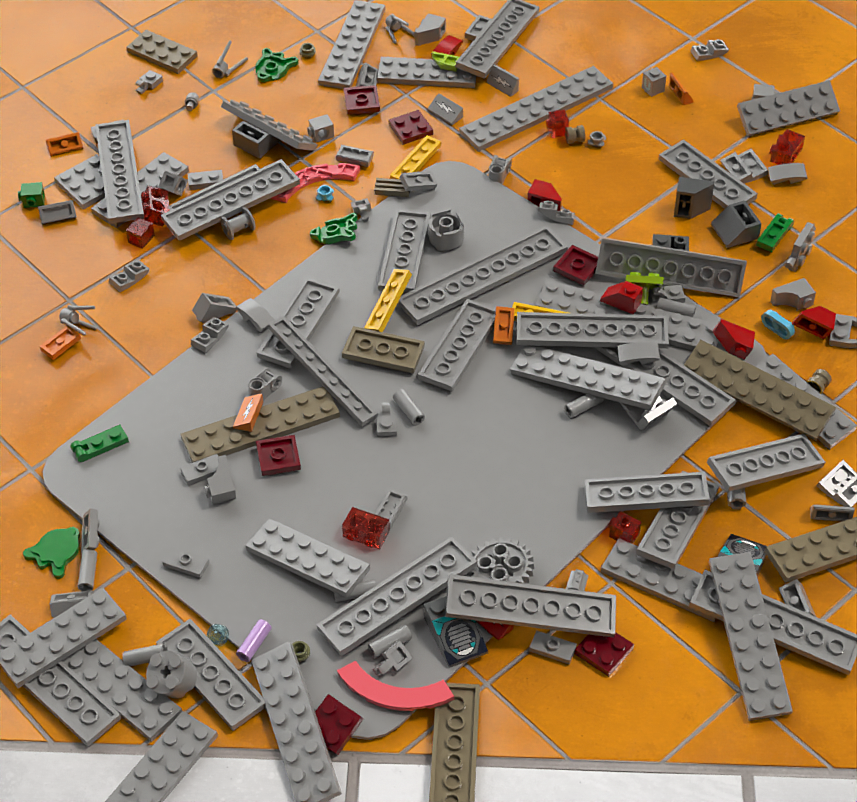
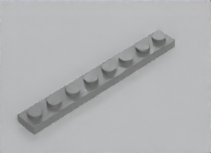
M285 316L269 323L268 329L362 427L377 418L378 413Z

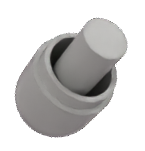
M191 92L186 96L185 105L188 111H192L198 105L199 96L196 93Z

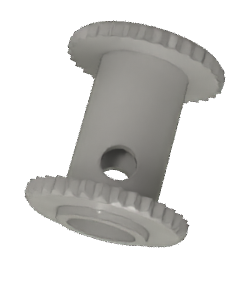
M245 207L242 208L241 215L230 220L221 217L220 221L225 235L230 240L234 239V233L247 227L253 231L256 227L251 212Z

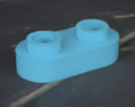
M767 310L762 314L761 320L763 324L783 339H789L795 334L794 325L776 311Z

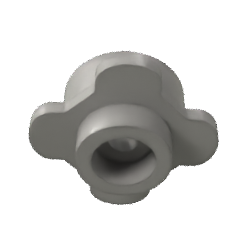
M594 131L590 134L588 144L595 147H603L606 136L600 131Z

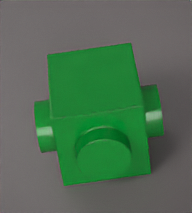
M42 182L21 183L18 199L22 201L23 208L45 205V192Z

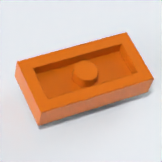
M496 306L493 343L512 345L515 308Z
M66 326L40 346L41 352L54 360L78 342L81 336L77 331Z

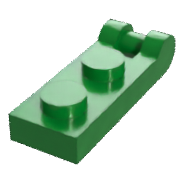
M777 213L758 238L756 246L773 252L788 230L793 227L795 220L784 218L782 214Z
M119 424L82 441L76 440L71 443L70 448L76 453L77 460L84 462L126 444L129 440Z

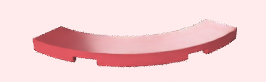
M338 163V165L321 164L295 172L296 176L300 179L299 185L270 199L287 203L294 193L315 182L331 179L354 181L360 172V166Z
M356 661L337 670V674L350 690L365 698L366 701L387 709L399 711L430 709L455 700L444 679L428 686L401 688L387 685L374 679Z

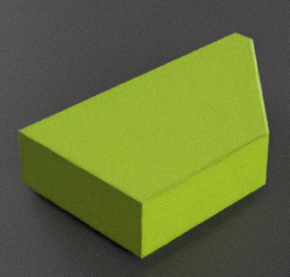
M432 51V58L440 69L457 71L458 68L455 65L460 57Z

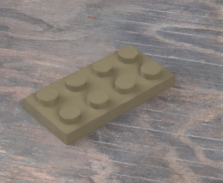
M145 30L126 47L128 53L177 74L198 56L197 51L148 30Z
M353 326L342 351V358L414 373L424 350L425 341Z

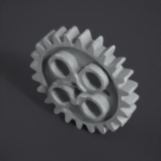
M500 537L499 541L492 538V543H488L485 540L484 547L477 545L478 551L472 550V556L477 561L478 566L468 572V577L523 584L524 582L530 583L529 577L533 576V570L535 569L533 555H531L530 549H526L524 543L519 545L518 539L512 543L511 537L507 541H503V537Z

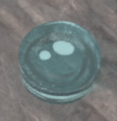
M214 624L208 629L207 637L214 645L221 646L228 641L229 631L224 625Z

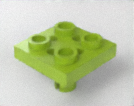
M630 272V275H626L625 281L643 287L641 304L648 305L649 289L653 290V288L657 287L662 289L664 277H659L660 274L649 273L648 276H642L639 272Z

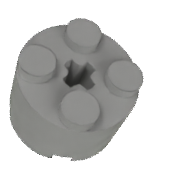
M442 209L434 212L428 220V238L436 250L444 251L462 246L464 240V219L460 213L456 212L455 214L449 209Z
M163 651L152 655L146 672V683L148 687L159 694L173 699L182 698L185 696L184 694L195 686L197 670L189 658L173 651Z

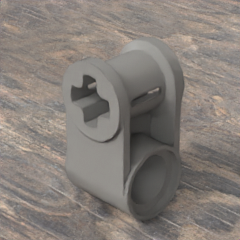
M494 155L489 166V179L503 184L507 174L510 172L512 159L499 158L498 155Z
M264 367L255 377L249 380V396L262 394L264 401L272 392L280 387L283 379L282 376L275 375L270 372L269 368Z

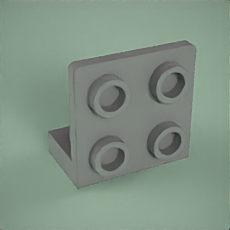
M659 396L651 410L621 402L620 404L642 431L668 414L677 405V402L674 398L666 401L665 399L662 400Z

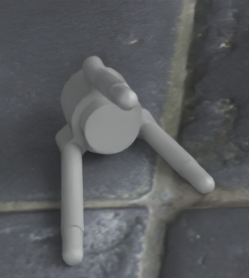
M394 14L386 18L385 23L387 26L385 29L389 32L394 44L397 41L392 30H399L402 27L414 36V32L406 27L409 26V23L396 17Z
M228 41L222 55L212 69V73L218 78H222L224 75L229 76L232 71L248 60L245 57L228 69V64L223 60L232 43L231 41Z
M68 305L67 308H63L60 312V322L85 336L86 332L75 326V323L94 330L97 327L79 320V314L75 310L95 309V306Z

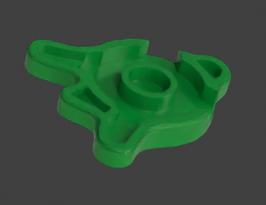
M264 48L262 50V57L255 64L258 81L267 82L283 78L291 67L299 64L298 58L295 56L284 58L283 52H272L269 48Z
M350 213L342 218L325 221L326 226L321 229L319 226L312 229L309 233L310 237L323 244L353 241L356 239L355 232L353 231L358 228L355 223L358 220V216L356 213Z
M76 527L51 530L36 545L23 551L24 558L36 560L40 569L52 566L53 576L58 579L63 578L67 564L78 555L80 532Z

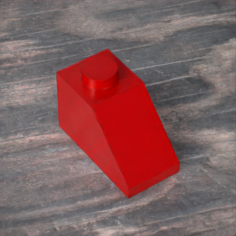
M535 179L528 191L527 200L538 207L540 202L552 201L554 204H558L557 211H561L562 199L553 185Z
M624 281L608 287L600 301L634 314L642 302L643 287Z
M817 306L802 311L792 321V325L824 340L834 330L836 313L822 306Z
M720 319L713 329V334L727 353L746 359L753 350L755 332Z

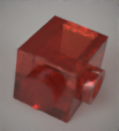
M565 109L548 112L546 127L549 129L552 138L565 136V128L569 127V118Z
M138 217L126 229L128 243L143 249L155 236L153 223Z
M620 511L616 518L612 517L609 522V537L616 541L620 538L633 544L640 535L642 522Z

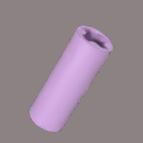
M261 619L258 620L236 652L239 659L244 662H249L272 629L268 622Z

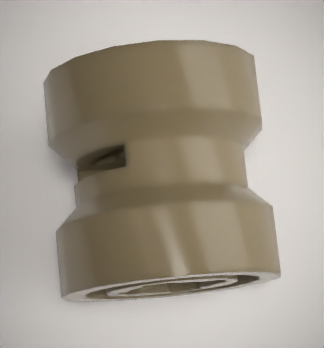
M583 125L576 128H565L567 144H572L575 141L579 143L585 142Z
M817 369L812 377L807 380V383L822 394L825 387L831 383L832 378L827 371Z

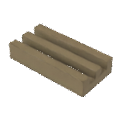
M376 178L374 195L409 197L410 191L405 190L400 179Z

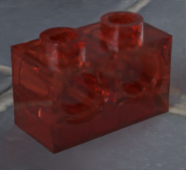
M786 129L783 135H779L777 143L773 144L770 148V162L778 165L793 163L803 149L805 136Z
M148 185L146 190L141 193L145 218L143 221L163 227L165 223L162 221L161 215L170 211L168 191Z
M354 507L351 508L342 524L343 537L349 541H356L367 547L379 550L390 532L389 519Z

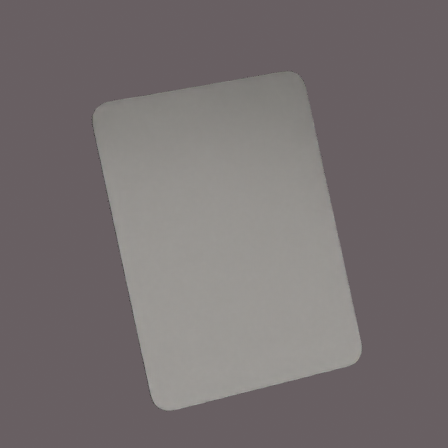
M445 161L425 168L421 172H432L438 183L435 189L410 191L409 197L388 196L367 212L368 220L362 221L360 218L355 222L358 227L353 231L356 235L355 240L325 244L253 299L276 320L280 318L306 277L339 287L340 293L311 336L309 342L378 413L377 417L382 416V403H390V416H396L397 436L378 437L377 418L362 427L331 395L340 412L339 418L286 435H295L301 470L262 476L257 446H253L226 456L235 487V499L212 504L211 497L207 498L204 486H208L207 479L188 486L180 467L191 464L192 461L181 439V433L238 415L244 398L249 396V380L255 377L264 367L269 368L273 374L282 376L283 379L280 387L263 401L262 406L323 386L298 359L290 369L257 358V351L270 333V330L267 328L259 332L250 320L246 322L237 311L224 321L229 324V327L209 351L205 353L191 346L57 448L47 459L43 469L44 484L52 496L82 520L83 514L90 508L97 509L98 517L100 518L97 533L210 626L216 628V631L227 637V640L238 649L258 620L261 619L268 622L272 629L252 659L288 641L292 644L296 641L305 642L310 648V656L298 663L314 711L317 710L327 694L356 712L364 720L351 738L370 740L384 737L399 728L417 709H414V711L392 710L366 701L365 698L350 690L337 674V670L356 661L367 674L382 683L401 688H416L428 686L443 679L446 683L466 663L464 662L451 668L448 667L424 620V604L447 596V587L343 656H340L320 633L317 624L355 599L335 602L333 591L246 551L245 545L269 518L370 564V571L361 582L374 580L375 585L380 584L452 536L471 556L472 550L478 551L477 545L485 546V540L488 543H492V538L499 541L500 537H503V541H507L511 537L512 543L518 539L519 545L524 543L526 549H530V553L533 555L535 567L533 576L529 577L530 583L524 582V584L547 586L624 512L588 513L585 491L586 479L661 475L712 427L677 404L668 414L641 431L620 402L605 398L602 403L570 418L566 414L564 406L586 395V393L510 373L511 366L525 346L517 345V321H514L512 345L493 343V326L452 392L419 380L418 373L464 303L419 325H416L397 303L383 333L425 341L424 350L414 373L342 358V351L353 326L365 327L383 292L378 290V283L396 209L431 212V217L438 210L449 209L452 213H460L464 219V240L460 247L438 251L430 243L427 232L416 288L546 225L568 246V249L571 245H574L591 254L599 255V243L568 224L546 217L539 212L537 205L501 183L490 180L488 175L463 162ZM563 253L470 300L495 309L496 306L512 308L514 302L535 306L546 280L604 294L608 287L622 283L625 279L595 273L583 286L553 271V266L564 255ZM649 289L648 306L657 308L658 302H653L651 295H654L653 290ZM685 296V304L696 306L695 318L715 323L722 319ZM754 339L753 350L746 359L737 358L756 366L768 356L763 346ZM719 342L717 348L727 352ZM669 345L668 349H659L682 365L685 364L693 352L692 350ZM538 346L621 367L593 347ZM404 389L425 416L421 424L413 425L393 399L396 391ZM660 393L659 396L661 397L662 400H663V399H665L666 401L669 400L668 397H666L665 395H663L662 393ZM119 424L128 436V443L84 462H79L75 456L76 453L70 448L71 443L76 440L82 441ZM388 489L407 495V501L391 529L372 523V517ZM171 547L209 558V564L201 579L163 566V561ZM478 624L486 644L493 636ZM406 625L412 634V639L403 645L413 658L398 671H393L390 668L385 674L377 676L373 668L385 659L382 655L376 659L373 658L369 652L368 644Z

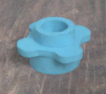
M322 185L317 189L318 195L316 199L318 201L333 200L332 193H334V189L330 186Z

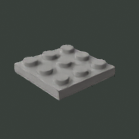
M97 154L54 177L55 183L82 209L105 198L100 157Z

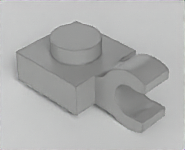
M149 70L136 81L135 84L139 86L136 91L142 94L148 88L154 89L163 82V76Z
M367 198L350 202L353 212L361 215L362 221L369 219L367 212L371 210V205Z
M681 285L663 286V290L658 287L653 288L654 295H651L653 302H658L659 298L685 303V295Z
M382 403V416L377 417L378 437L397 436L396 416H390V403Z
M397 641L382 653L385 660L375 666L373 670L377 676L385 674L390 668L393 671H398L413 657L402 642Z

